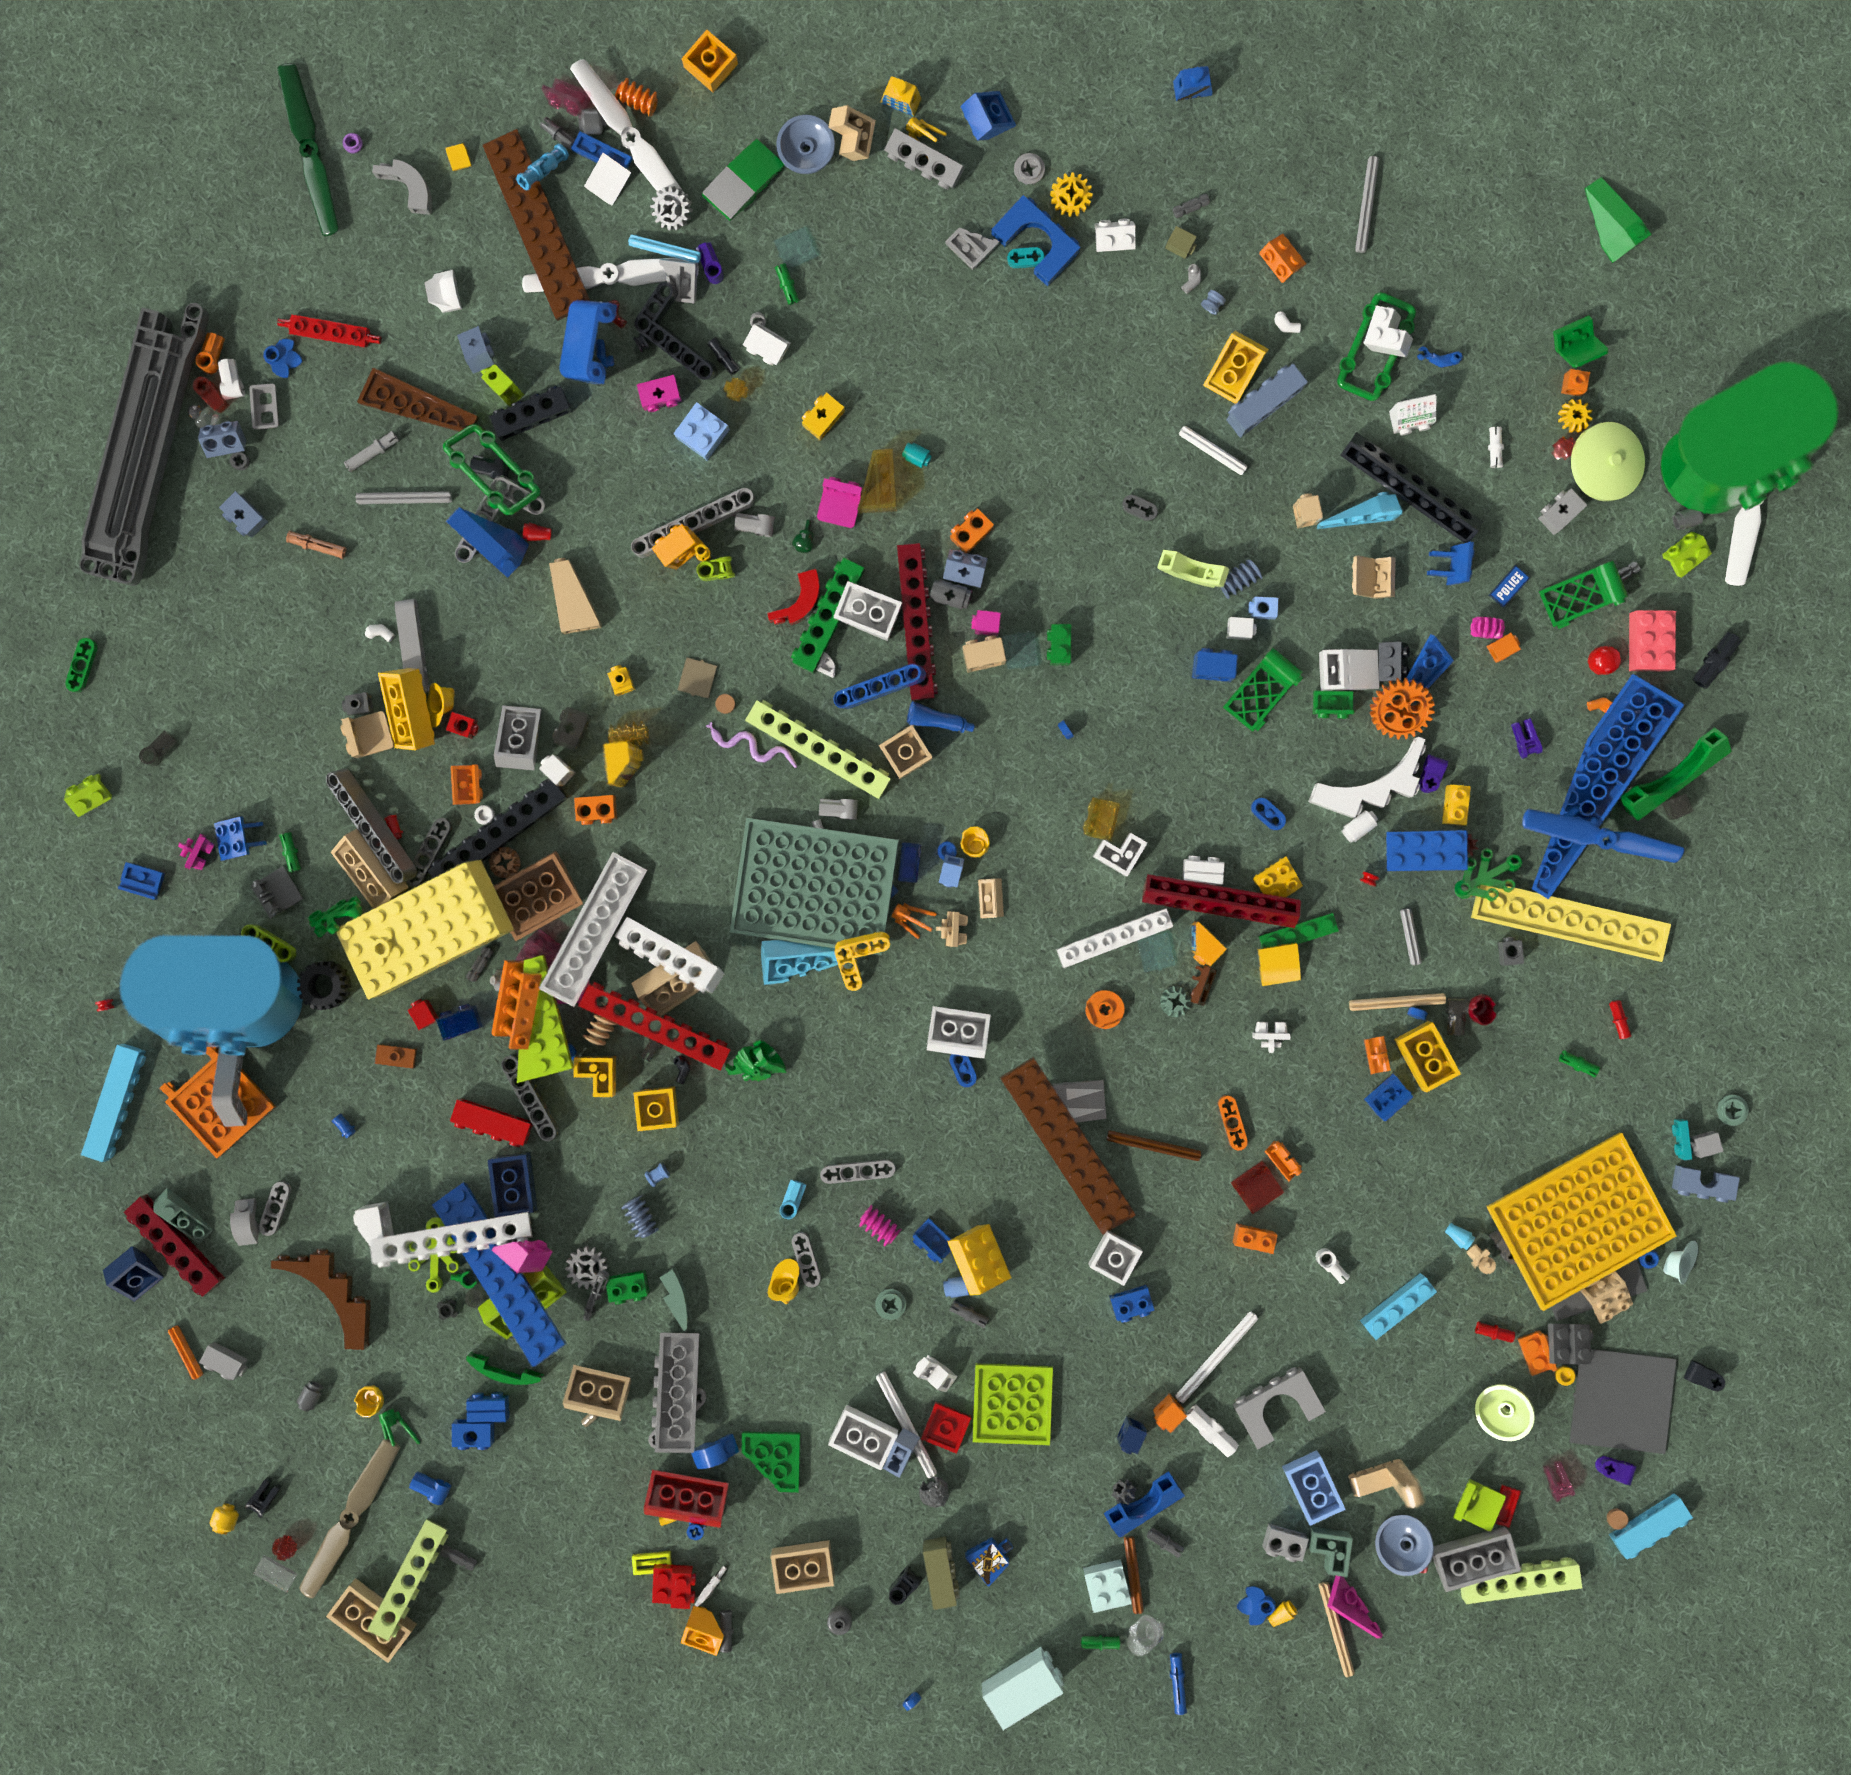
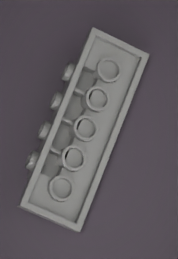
M660 1332L659 1356H655L654 1368H658V1376H654V1388H657V1396H653V1408H656V1416H652V1428H655L656 1432L655 1452L694 1453L699 1333Z

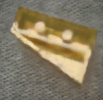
M893 449L873 450L857 508L858 514L897 511Z

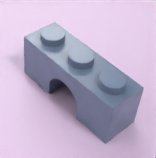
M1675 1166L1672 1188L1678 1190L1677 1194L1690 1196V1193H1695L1698 1198L1709 1199V1196L1716 1197V1201L1728 1203V1200L1736 1201L1739 1177L1714 1172L1712 1181L1708 1185L1703 1186L1700 1181V1170Z

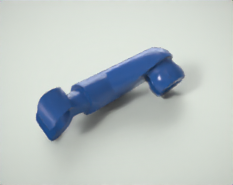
M1422 346L1418 349L1425 354V356L1419 354L1417 356L1419 360L1426 358L1429 362L1441 368L1456 365L1462 360V354L1458 351L1439 356L1435 353H1430L1426 347Z

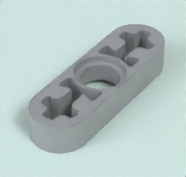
M286 1181L275 1183L271 1189L259 1224V1230L265 1236H270L278 1231L291 1194V1186ZM284 1186L283 1190L286 1193H282L279 1199H273L279 1196L280 1191L277 1188ZM272 1203H277L280 1206L279 1213L275 1214L271 1211ZM271 1217L277 1218V1220L273 1219L271 1222L273 1229L267 1231L265 1224L270 1222Z
M797 1232L792 1238V1246L803 1282L808 1287H816L821 1280V1275L809 1236L804 1232ZM798 1236L806 1239L803 1246L804 1249L808 1247L809 1250L798 1253V1250H801L800 1244L795 1242L798 1240ZM804 1254H808L812 1258V1262L808 1265L801 1262V1256ZM815 1267V1269H811L812 1275L817 1276L814 1283L811 1280H807L809 1272L808 1270L804 1272L803 1269Z

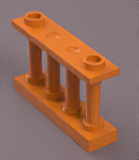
M504 960L491 1034L493 1036L511 1037L510 1049H528L542 975L523 973V961Z

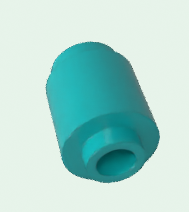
M908 442L902 453V457L906 461L920 468L927 467L932 458L930 450L916 443L911 444Z

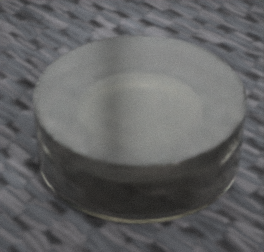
M480 1288L470 1289L465 1296L467 1305L472 1308H478L486 1299L484 1291Z

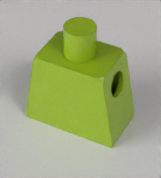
M495 364L480 371L483 374L481 378L509 407L524 396L522 391Z

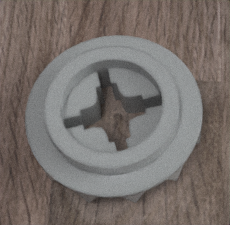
M1033 153L1021 155L1014 165V175L1019 182L1021 181L1025 185H1034L1036 182L1041 181L1045 172L1043 160ZM1026 162H1028L1031 168H1035L1032 170V176L1028 172H1024L1027 166Z

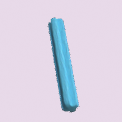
M633 234L630 235L628 240L629 245L632 247L689 262L699 263L701 259V253L691 249Z

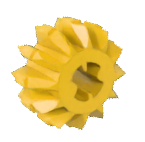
M1572 399L1568 404H1563V410L1558 412L1562 416L1558 422L1565 423L1562 429L1569 427V433H1572L1574 430L1579 433L1582 431V428L1586 429L1589 426L1587 422L1592 421V417L1588 416L1592 413V410L1586 409L1588 403L1582 405V400L1579 399L1575 402ZM1575 413L1578 415L1576 419L1573 418Z

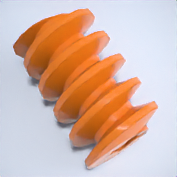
M626 78L624 82L622 81L615 92V98L617 100L620 99L621 103L627 102L629 107L634 105L635 110L641 109V112L643 114L648 113L649 117L654 114L658 104L657 92L650 95L649 88L643 92V85L636 88L635 81L629 85V78Z

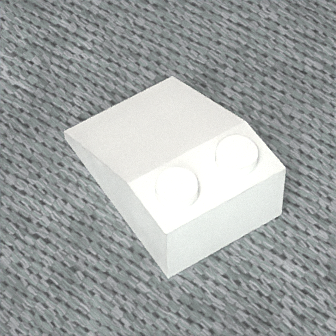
M847 581L833 618L889 641L901 610L902 602Z
M388 1201L365 1205L355 1211L354 1223L358 1226L359 1232L369 1245L371 1239L394 1236ZM391 1246L388 1249L389 1256H394L397 1253L396 1246Z

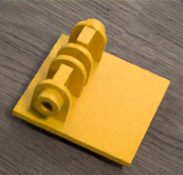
M1287 857L1280 858L1278 862L1270 865L1269 868H1265L1263 872L1258 875L1256 874L1253 878V881L1259 886L1262 893L1287 897L1303 887Z

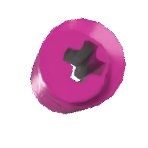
M871 1204L861 1216L859 1227L866 1224L865 1231L868 1232L872 1229V1237L878 1234V1242L885 1239L883 1244L885 1247L896 1238L901 1229L896 1231L897 1224L890 1226V1219L883 1221L884 1214L877 1216L878 1209L871 1212L873 1207Z

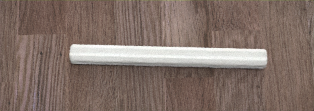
M1250 1311L1180 1389L1176 1394L1177 1400L1184 1403L1256 1323L1258 1317Z
M886 1372L879 1373L876 1379L902 1429L905 1428L918 1436ZM919 1439L914 1452L927 1477L931 1478L937 1474V1471Z

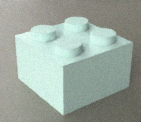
M1121 1559L1083 1568L1093 1613L1131 1604Z

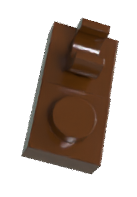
M1196 966V969L1201 971V975L1199 977L1192 976V979L1199 981V983L1192 990L1191 1002L1204 1006L1217 970L1208 966H1204V968Z

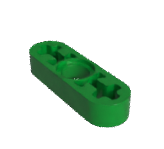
M82 638L77 644L65 681L66 688L69 691L79 693L86 687L98 648L97 643L92 639ZM89 643L91 649L86 650L85 648H83L84 644ZM80 654H84V655H87V656H89V657H88V658L82 657V656H80ZM80 660L86 662V668L82 671L77 668ZM74 673L83 674V676L74 675ZM77 680L79 686L74 687L72 681Z

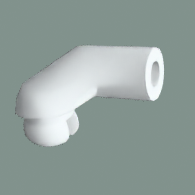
M382 624L369 625L365 631L366 637L370 639L381 635L385 640L391 642L395 637Z

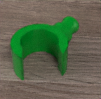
M467 1270L463 1274H451V1280L460 1282L467 1289L473 1288L479 1281L477 1280L473 1284L465 1282V1275L471 1270Z

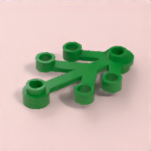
M1488 848L1483 849L1480 855L1482 860L1478 877L1470 881L1472 870L1475 869L1477 862L1474 858L1469 857L1468 862H1472L1473 866L1468 865V870L1464 871L1463 879L1458 881L1454 887L1455 894L1459 898L1466 899L1474 895L1486 898L1491 902L1496 901L1499 892L1495 888L1503 889L1509 893L1514 890L1515 882L1511 879L1501 881L1493 878L1507 870L1511 872L1518 871L1522 865V859L1518 855H1510L1505 863L1487 872L1493 852ZM1488 853L1490 857H1485L1483 854ZM1514 859L1518 863L1514 864L1511 862V860ZM1505 884H1511L1512 888H1507ZM1480 885H1486L1494 888H1490L1488 891L1476 887ZM1465 886L1468 890L1464 891L1461 887ZM1489 893H1494L1496 896L1491 897Z
M354 896L347 902L345 899L340 900L325 912L316 910L308 917L309 925L315 927L314 933L317 937L323 936L327 931L332 935L340 928L335 922L336 918L349 916L355 919L363 913L360 905L361 901L357 896Z

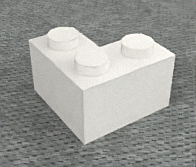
M1376 306L1364 344L1371 351L1407 357L1413 338L1406 331L1397 330L1401 316L1395 309Z
M1132 833L1128 834L1120 849L1102 840L1093 857L1122 875L1128 876L1147 842Z

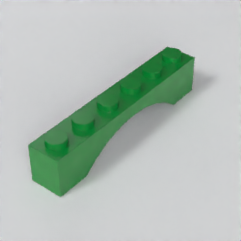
M1714 727L1697 741L1688 756L1671 772L1653 782L1636 785L1622 795L1621 800L1625 811L1637 821L1642 819L1731 753L1728 737Z

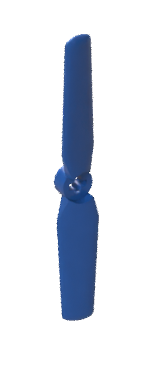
M1528 809L1525 812L1522 821L1523 827L1577 844H1597L1602 849L1612 848L1617 852L1673 863L1678 862L1682 858L1685 850L1684 847L1632 832L1611 831L1608 828L1599 829L1585 819Z

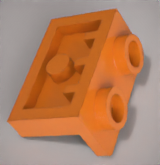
M1538 1330L1517 1338L1532 1376L1550 1369L1552 1371L1557 1370L1556 1364L1549 1363V1337L1547 1334L1544 1335Z

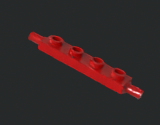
M292 314L289 320L281 318L277 320L285 323H277V326L287 327L289 334L365 348H367L369 342L381 344V341L374 339L382 340L381 336L371 335L369 328Z

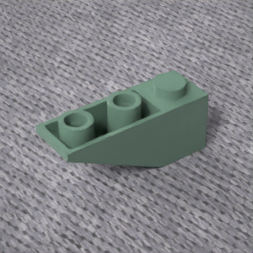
M166 1188L154 1200V1213L198 1244L213 1231L181 1197L170 1189Z

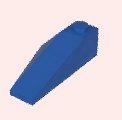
M461 507L446 520L451 527L507 578L521 564L529 546L515 531L493 521L491 522Z

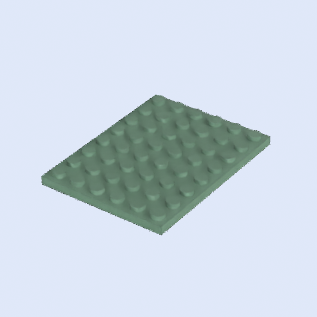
M746 818L730 933L835 948L836 943L841 940L876 932L886 933L899 840ZM859 943L857 945L859 949H865L868 946L866 943ZM883 952L874 953V954H875V955H883Z

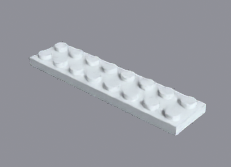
M614 852L611 854L539 987L540 990L573 1007L575 1006L647 872L646 869Z

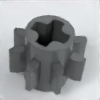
M1119 1480L1113 1486V1493L1111 1495L1116 1499V1502H1125L1129 1505L1136 1498L1135 1491L1137 1489L1129 1480H1126L1125 1483Z

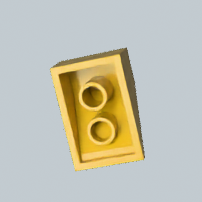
M1235 330L1230 335L1203 386L1236 404L1239 402L1269 349Z

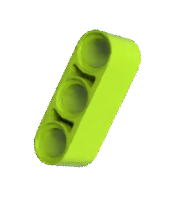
M246 925L242 929L241 936H250L249 932L254 928L256 931L254 938L264 943L270 938L272 940L271 949L279 962H291L296 958V950L293 946L259 925ZM285 948L289 952L286 959L282 956V951Z

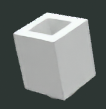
M1230 617L1227 626V639H1252V635H1256V624H1253L1254 619Z

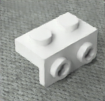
M1119 219L1118 222L1101 220L1095 224L1097 252L1135 249V224L1130 219Z

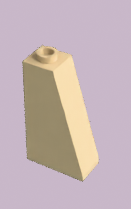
M566 558L555 559L554 563H549L561 632L568 634L602 628V624L572 563L566 560Z

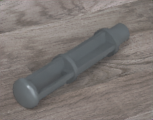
M605 1270L599 1271L584 1308L585 1314L583 1319L586 1321H590L592 1315L595 1314L594 1303L596 1300L601 1299L610 1274ZM598 1277H600L601 1279H600V1281H599L598 1286H595V1285H596V1282H597V1280H598ZM604 1279H607L606 1282H605V1285H604V1287H603V1289H602V1288H601L602 1283H603Z

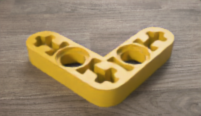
M876 932L841 940L836 943L835 956L844 984L848 990L856 991L862 986V975L856 958L886 951L890 947V937L887 933ZM859 943H866L868 945L865 949L857 947ZM842 948H844V950L846 951L845 957L843 951L841 950ZM845 963H852L854 966L847 969L843 965ZM850 975H853L854 980L856 981V983H853V982L851 981V976H850Z

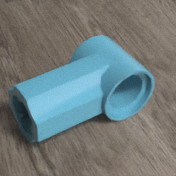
M790 1180L780 1207V1215L783 1218L792 1219L795 1217L806 1184ZM784 1206H793L794 1213L791 1215L786 1214Z

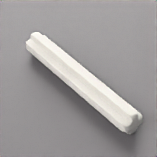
M1183 426L1180 430L1179 435L1238 474H1244L1247 469L1246 464L1189 427Z

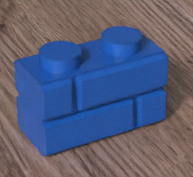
M482 1392L473 1393L466 1401L467 1423L506 1422L509 1419V1396L503 1395V1392H493L489 1396H484Z

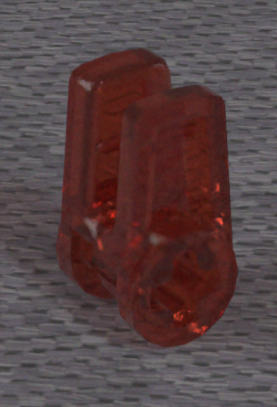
M198 377L194 380L193 389L213 410L220 414L229 407V404L223 399L222 394L213 382L205 377Z

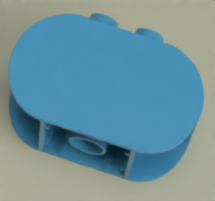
M250 936L154 937L141 944L131 954L123 969L120 983L122 1001L129 1014L136 1021L168 1041V1044L181 1046V1052L188 1055H205L207 1047H221L222 1054L240 1056L245 1055L246 1047H262L272 1044L286 1035L294 1026L300 1015L303 999L299 997L301 991H297L300 983H297L299 977L295 970L287 962H279L273 950L266 943Z

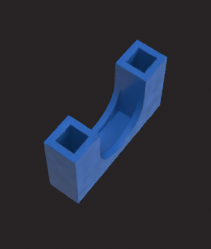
M1023 195L992 228L991 235L1006 248L1026 228L1035 227L1045 231L1051 239L1052 248L1034 268V274L1046 286H1049L1079 254L1080 244L1074 237L1067 236L1060 224H1054L1046 211L1043 210L1041 212L1036 207L1037 204L1032 198L1029 197L1027 199Z

